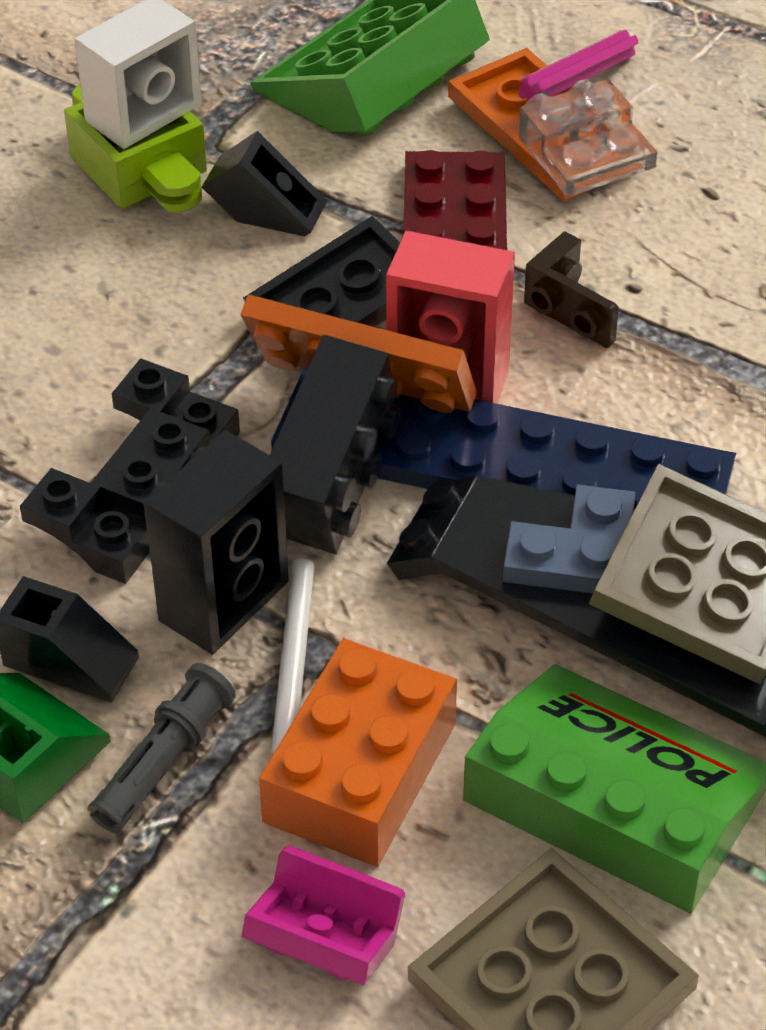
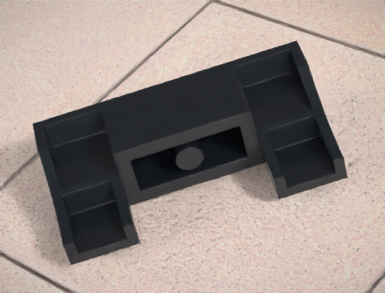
M141 358L111 393L113 409L126 413L140 421L93 481L89 483L50 468L19 506L23 522L45 531L67 545L96 573L123 584L129 581L150 553L144 501L147 500L151 491L160 483L167 482L189 462L196 450L210 444L224 430L236 436L240 433L239 411L237 408L190 392L188 375Z

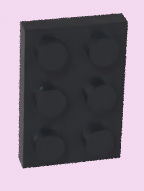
M371 216L252 291L249 295L376 327L386 320V274L400 242L378 220Z

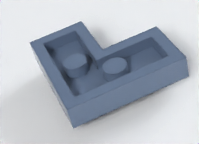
M577 484L571 529L511 521L503 582L593 593L633 515L636 492Z

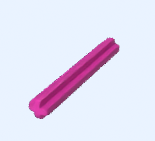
M620 30L521 79L522 88L518 90V94L521 99L527 98L531 105H536L635 55L634 46L639 44L636 35L630 36L627 30Z

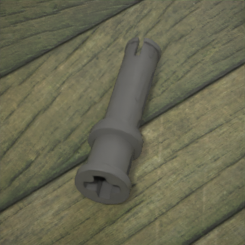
M202 663L192 664L185 673V684L171 701H162L157 707L154 716L155 725L151 728V731L138 744L106 787L101 790L87 807V810L91 812L89 814L91 818L102 828L112 833H120L134 811L169 770L168 768L175 759L180 756L185 748L189 749L198 746L206 736L205 726L220 708H228L234 701L236 694L233 686L216 669Z

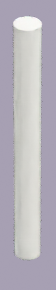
M305 558L295 559L291 563L270 759L301 706L315 567L312 561Z

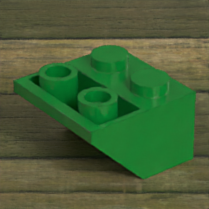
M0 673V808L23 824L105 748L111 740L110 734L21 673Z

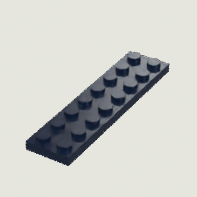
M306 368L302 370L272 437V448L308 370ZM401 394L396 399L397 405L402 407L401 422L393 439L386 438L379 454L382 456V464L378 479L428 489L436 482L444 479L457 480L481 476L574 496L578 484L636 492L634 508H636L658 464L727 495L734 470L736 453L477 399L474 400L470 412L454 408L451 413H444L428 408L421 403V399Z

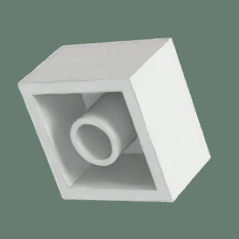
M144 0L74 38L85 122L121 148L126 149L202 104L195 21L164 0Z

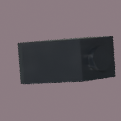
M258 131L221 154L201 187L236 222L300 236H306L312 232L328 201Z

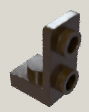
M564 231L526 264L524 303L534 308L537 312L545 314L576 331L579 335L605 348H609L616 341L619 307L613 301L577 283L582 273V265L580 264L581 239Z

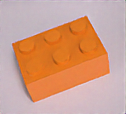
M342 638L259 777L262 822L379 867L456 724L457 679Z

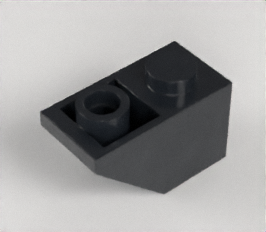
M23 576L0 609V654L2 664L5 667L112 703L139 659L138 650L77 593Z

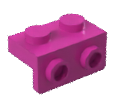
M287 845L278 855L273 884L245 914L241 937L266 946L267 949L276 954L288 955L326 970L336 978L351 980L364 986L395 944L405 892L397 886Z

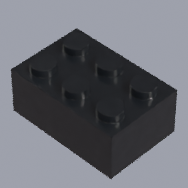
M323 334L270 453V456L282 462L286 539L336 555L344 536L349 538L353 536L361 515V504H358L365 486L372 488L376 483L382 464V456L379 454L386 438L393 439L402 418V407L398 406L396 401L398 380L392 377L389 353Z
M224 430L210 444L196 450L183 468L167 482L157 485L151 491L147 500L144 501L158 621L213 655L289 582L282 462L229 431Z

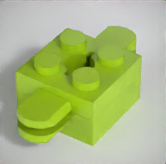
M80 84L76 86L72 91L73 106L64 109L70 157L121 210L151 196L171 213L188 211L199 204L202 199L201 174L207 171L204 129L201 121L189 111L123 149L85 122Z

